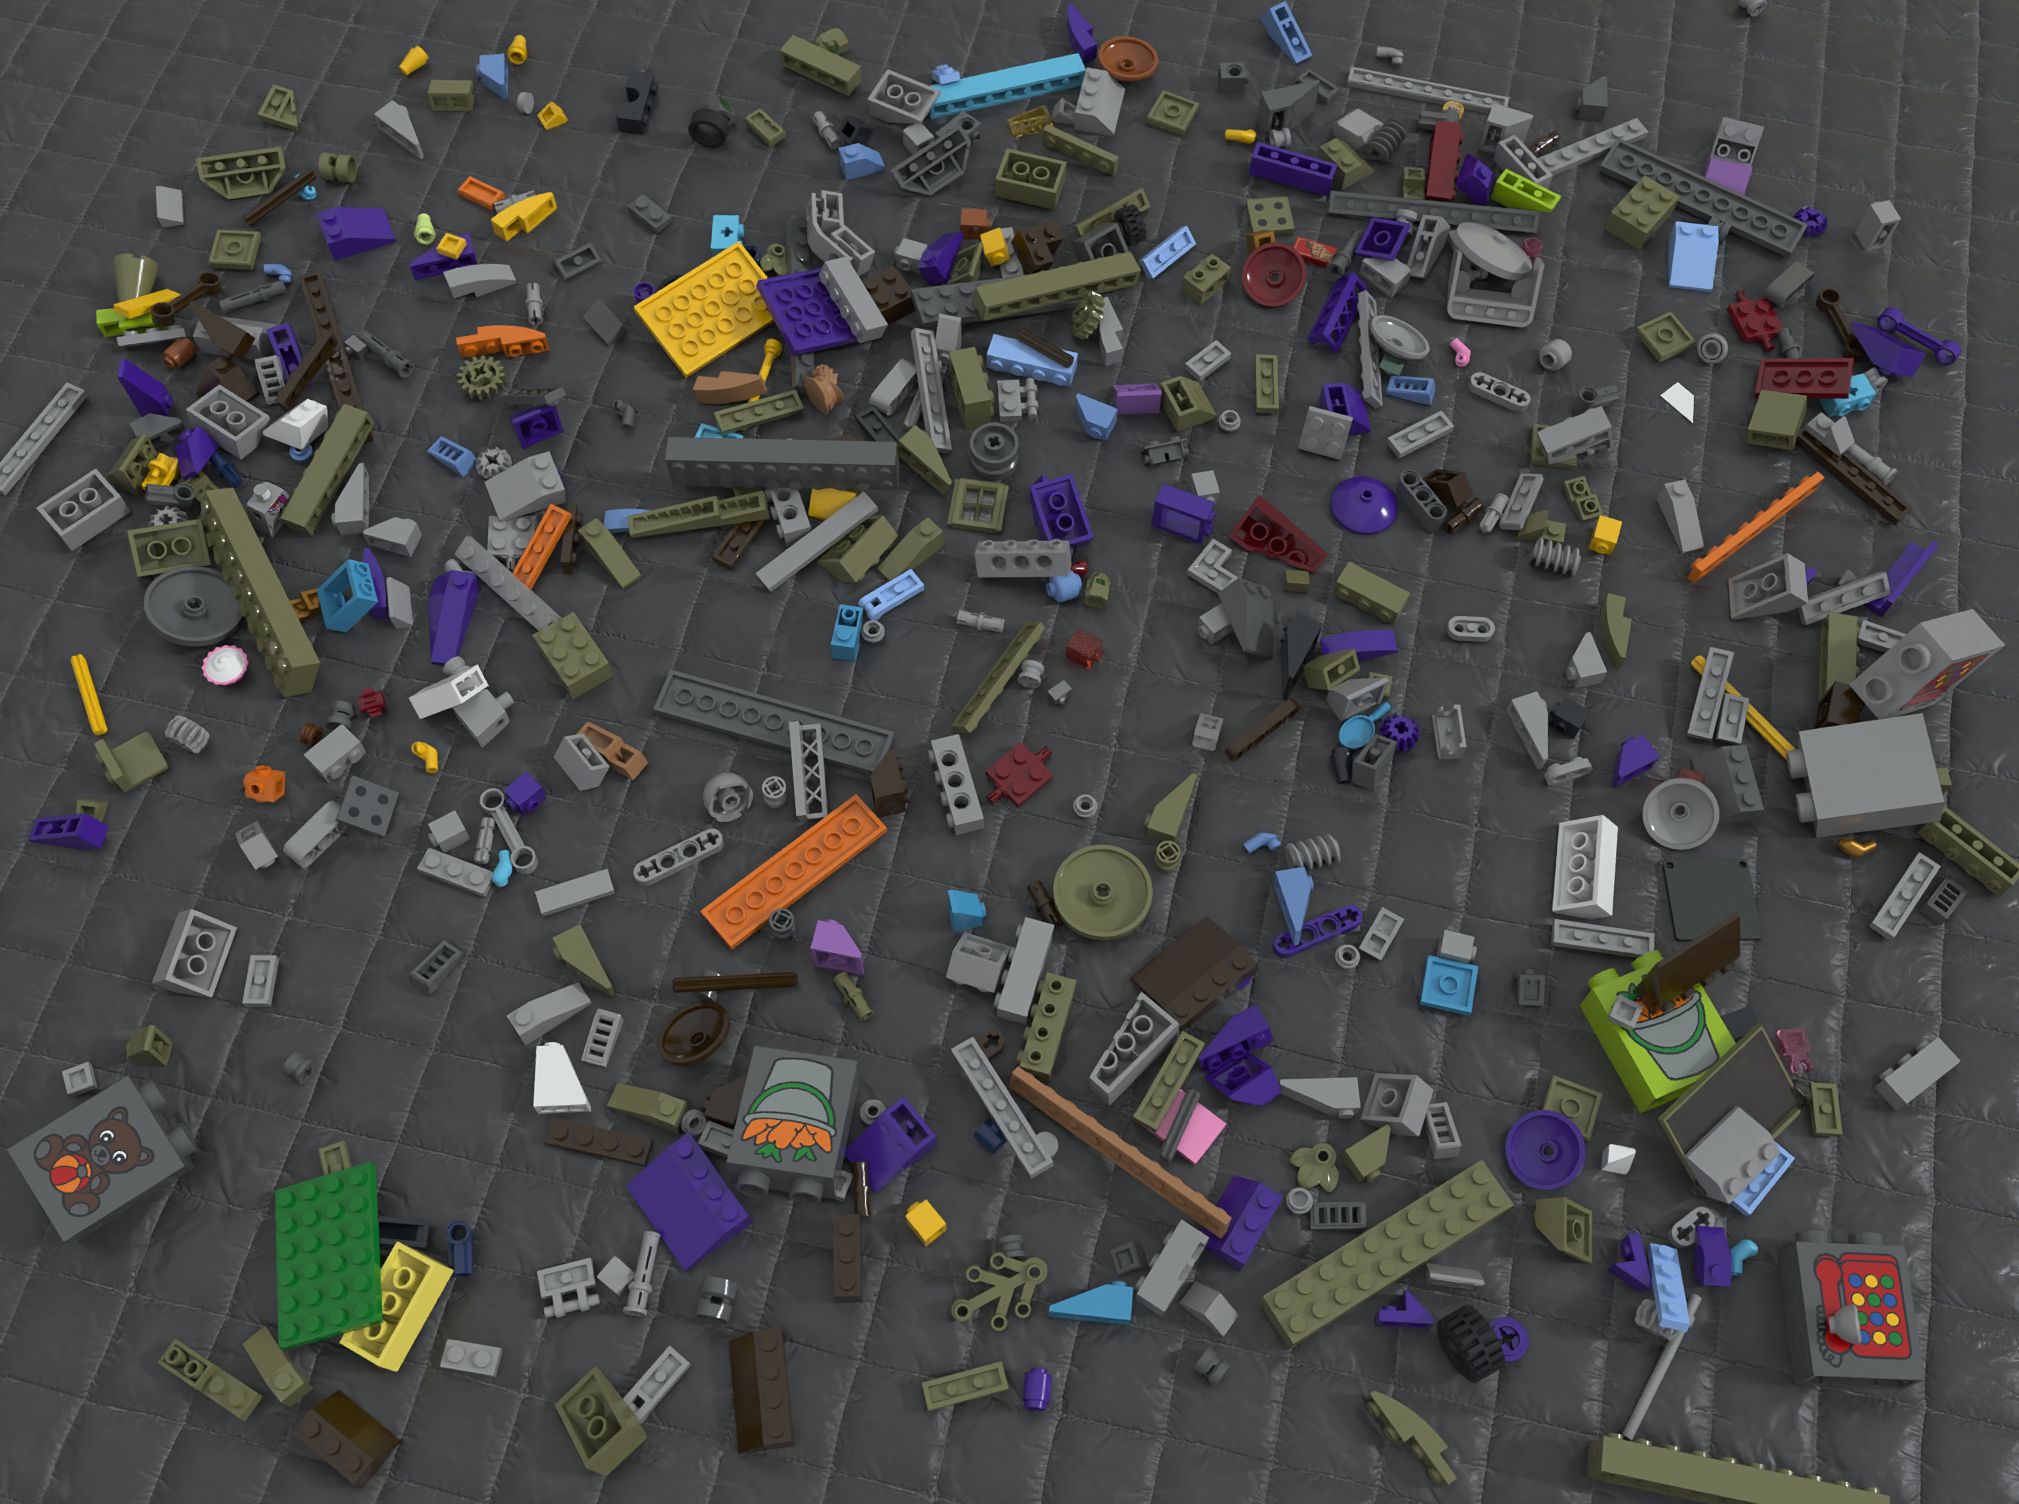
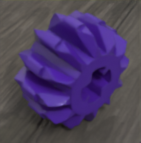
M1396 712L1392 715V718L1387 716L1379 728L1381 736L1397 741L1394 753L1397 749L1403 754L1407 751V748L1412 750L1420 738L1418 733L1420 730L1419 725H1414V718L1408 720L1406 713L1402 717H1399Z

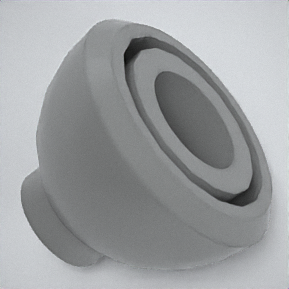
M1707 334L1698 342V355L1706 363H1718L1727 355L1728 343L1720 334Z
M1854 1304L1843 1306L1834 1316H1828L1831 1334L1837 1333L1842 1340L1848 1343L1860 1344L1862 1342L1857 1306Z

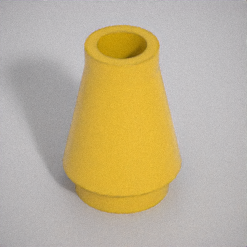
M521 35L514 37L512 44L507 50V56L514 64H522L527 59L526 39Z
M419 46L412 47L398 68L404 75L408 76L413 71L427 64L426 61L429 57Z

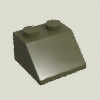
M1335 138L1319 148L1317 159L1337 164L1333 182L1341 190L1374 173V169L1351 145L1340 139Z

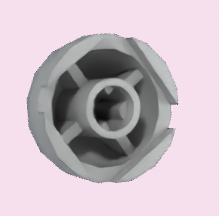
M721 773L714 776L705 785L703 791V804L706 810L719 822H729L739 818L742 814L738 812L742 811L745 807L748 809L753 800V791L741 776L734 773Z

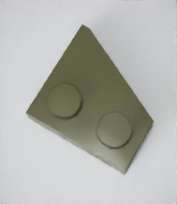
M273 84L257 114L258 119L297 132L298 123L293 90Z

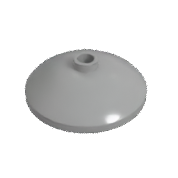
M1379 315L1374 317L1370 323L1372 336L1386 353L1407 360H1418L1427 356L1430 350L1427 340L1419 331L1406 322L1391 316Z
M1673 778L1658 784L1648 794L1643 805V822L1647 832L1656 842L1671 849L1685 850L1703 844L1712 836L1719 822V806L1713 793L1702 783L1689 778ZM1682 806L1685 809L1682 813H1678L1675 811L1676 807Z

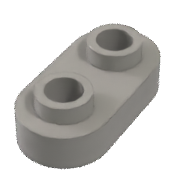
M1455 616L1449 621L1447 626L1448 635L1457 641L1485 642L1491 639L1495 631L1494 623L1485 617Z
M1576 757L1570 760L1569 763L1563 765L1556 763L1549 766L1544 777L1548 785H1556L1582 777L1593 768L1587 758Z

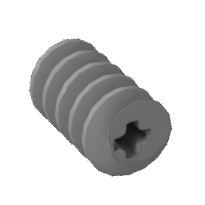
M1540 537L1534 545L1529 564L1533 559H1536V566L1538 567L1543 561L1545 569H1548L1553 564L1554 572L1562 567L1564 575L1570 569L1571 577H1574L1581 555L1579 554V548H1575L1571 553L1569 545H1566L1562 550L1561 543L1559 542L1553 548L1552 540H1548L1544 545V540Z
M1325 834L1323 838L1317 836L1314 840L1310 838L1305 839L1304 843L1298 841L1295 843V846L1292 843L1286 845L1285 854L1290 869L1304 867V864H1306L1308 869L1312 870L1313 862L1320 868L1322 867L1323 859L1327 865H1331V857H1334L1337 863L1341 862L1338 842L1330 834Z

